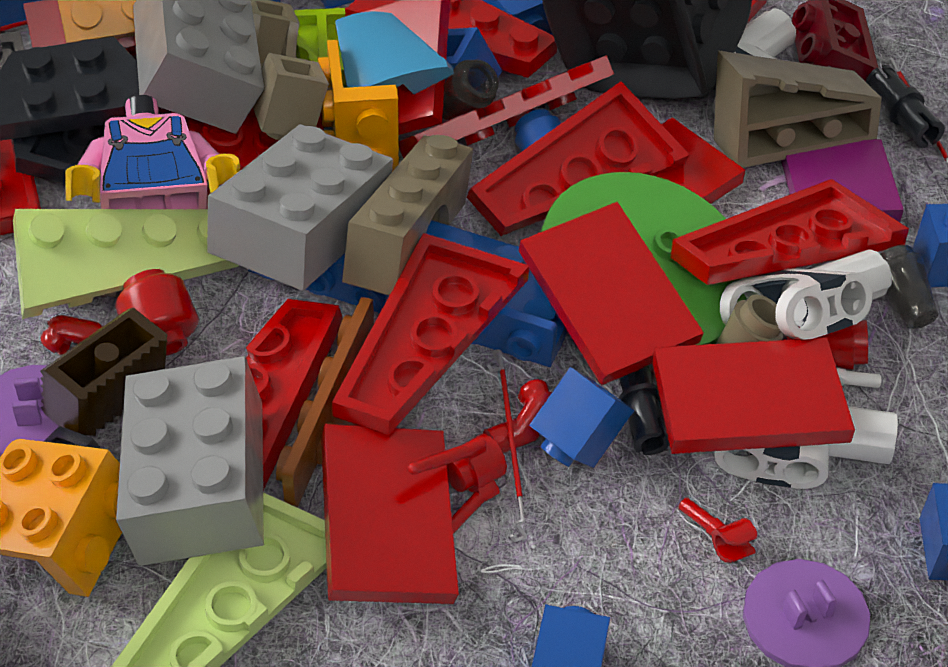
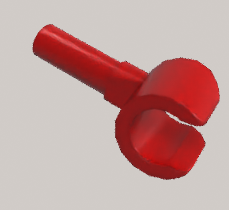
M688 497L680 502L679 510L698 523L712 536L713 546L722 561L735 562L756 553L755 548L749 543V541L757 538L756 528L750 520L742 518L725 525L721 520L714 518Z

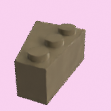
M718 50L714 141L728 158L744 168L785 160L786 155L877 139L882 97L852 70Z

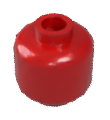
M161 269L144 270L130 277L124 283L123 291L119 294L115 304L118 315L129 308H135L167 334L166 356L184 349L188 344L187 338L196 330L199 323V316L181 277L165 273Z

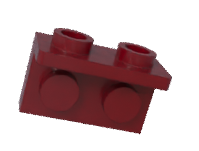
M807 0V2L797 7L791 21L796 28L795 45L799 63L852 70L866 82L868 75L878 67L864 9L846 0Z

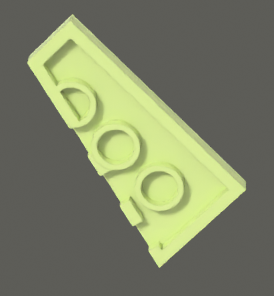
M15 209L13 227L22 319L42 315L43 309L63 304H68L69 308L91 303L93 297L123 291L124 283L133 275L144 270L161 269L165 273H170L181 277L182 280L239 267L235 263L207 253L208 209Z
M263 492L264 545L189 558L111 667H220L327 568L325 520Z

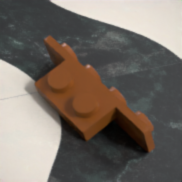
M361 297L353 316L347 314L344 316L338 332L337 351L334 357L327 356L321 365L318 376L319 390L314 401L306 400L301 408L297 424L298 436L293 447L286 445L279 456L276 467V480L282 482L284 502L297 508L316 465H322L321 433L324 424L360 426L333 417L332 401L374 325L373 299Z

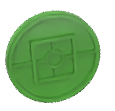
M613 172L589 177L569 187L556 199L548 211L540 232L618 201L703 330V337L700 343L696 345L717 343L725 327L720 315L722 293L729 284L739 279L706 285L670 258L673 239L726 219L715 207L696 193L679 184L656 176L632 172ZM744 293L741 294L737 302L747 300Z

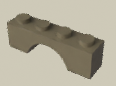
M251 0L264 90L254 104L253 110L261 131L274 139L280 140L299 124L317 126L329 83L319 62L296 58V44L300 23L292 6L271 0Z
M424 135L349 221L342 282L390 295L422 234L426 233L431 220L450 225L465 205L474 148L460 145L455 139L445 135Z

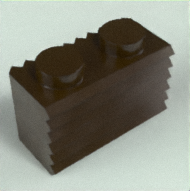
M135 308L127 309L40 370L43 375L40 379L43 382L41 385L43 392H41L43 396L41 402L44 406L41 409L44 414L58 426L85 436H96V429H105V422H113V416H122L126 376L165 369L167 334Z

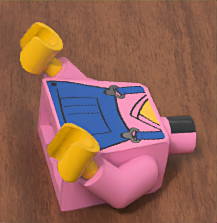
M137 95L126 101V117L108 119L105 122L104 137L93 140L79 163L67 168L65 171L66 201H72L73 197L82 195L92 197L93 203L100 202L101 209H206L207 180L209 181L210 193H212L219 185L224 184L240 171L239 158L232 154H219L198 132L189 131L184 116L178 113L159 114L155 98L148 95Z

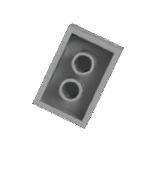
M136 0L133 5L139 95L152 96L156 99L158 107L236 134L264 90L251 0Z
M299 124L208 195L207 253L304 291L345 253L349 221L392 173L393 158L372 151L366 145L350 143L328 135L320 128Z
M245 356L126 376L116 521L138 566L264 545L262 401Z

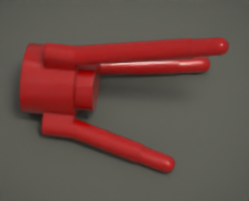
M485 433L457 447L412 462L407 468L410 474L415 475L447 465L448 482L458 492L466 490L473 492V495L452 515L453 534L484 502L500 493L495 481L503 477L507 472V464L501 448L491 436Z

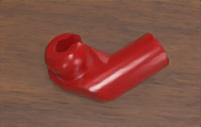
M61 314L47 321L49 327L43 331L40 340L43 346L51 352L63 355L70 349L72 342L79 344L103 326L97 321Z
M541 379L528 381L520 388L518 399L524 407L518 416L512 419L516 449L535 442L541 435L529 426L552 393L549 391L547 383ZM507 421L484 429L483 434L491 436L497 442L503 454L510 451Z

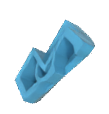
M361 12L335 20L347 88L396 85L397 88L404 84L413 94H416L454 74L453 67L392 13Z

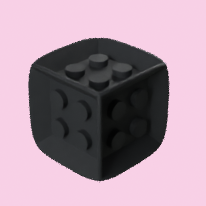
M542 0L549 26L567 71L607 55L614 75L583 88L605 93L622 81L636 97L655 99H691L708 94L716 86L718 50L735 52L748 23L752 0Z

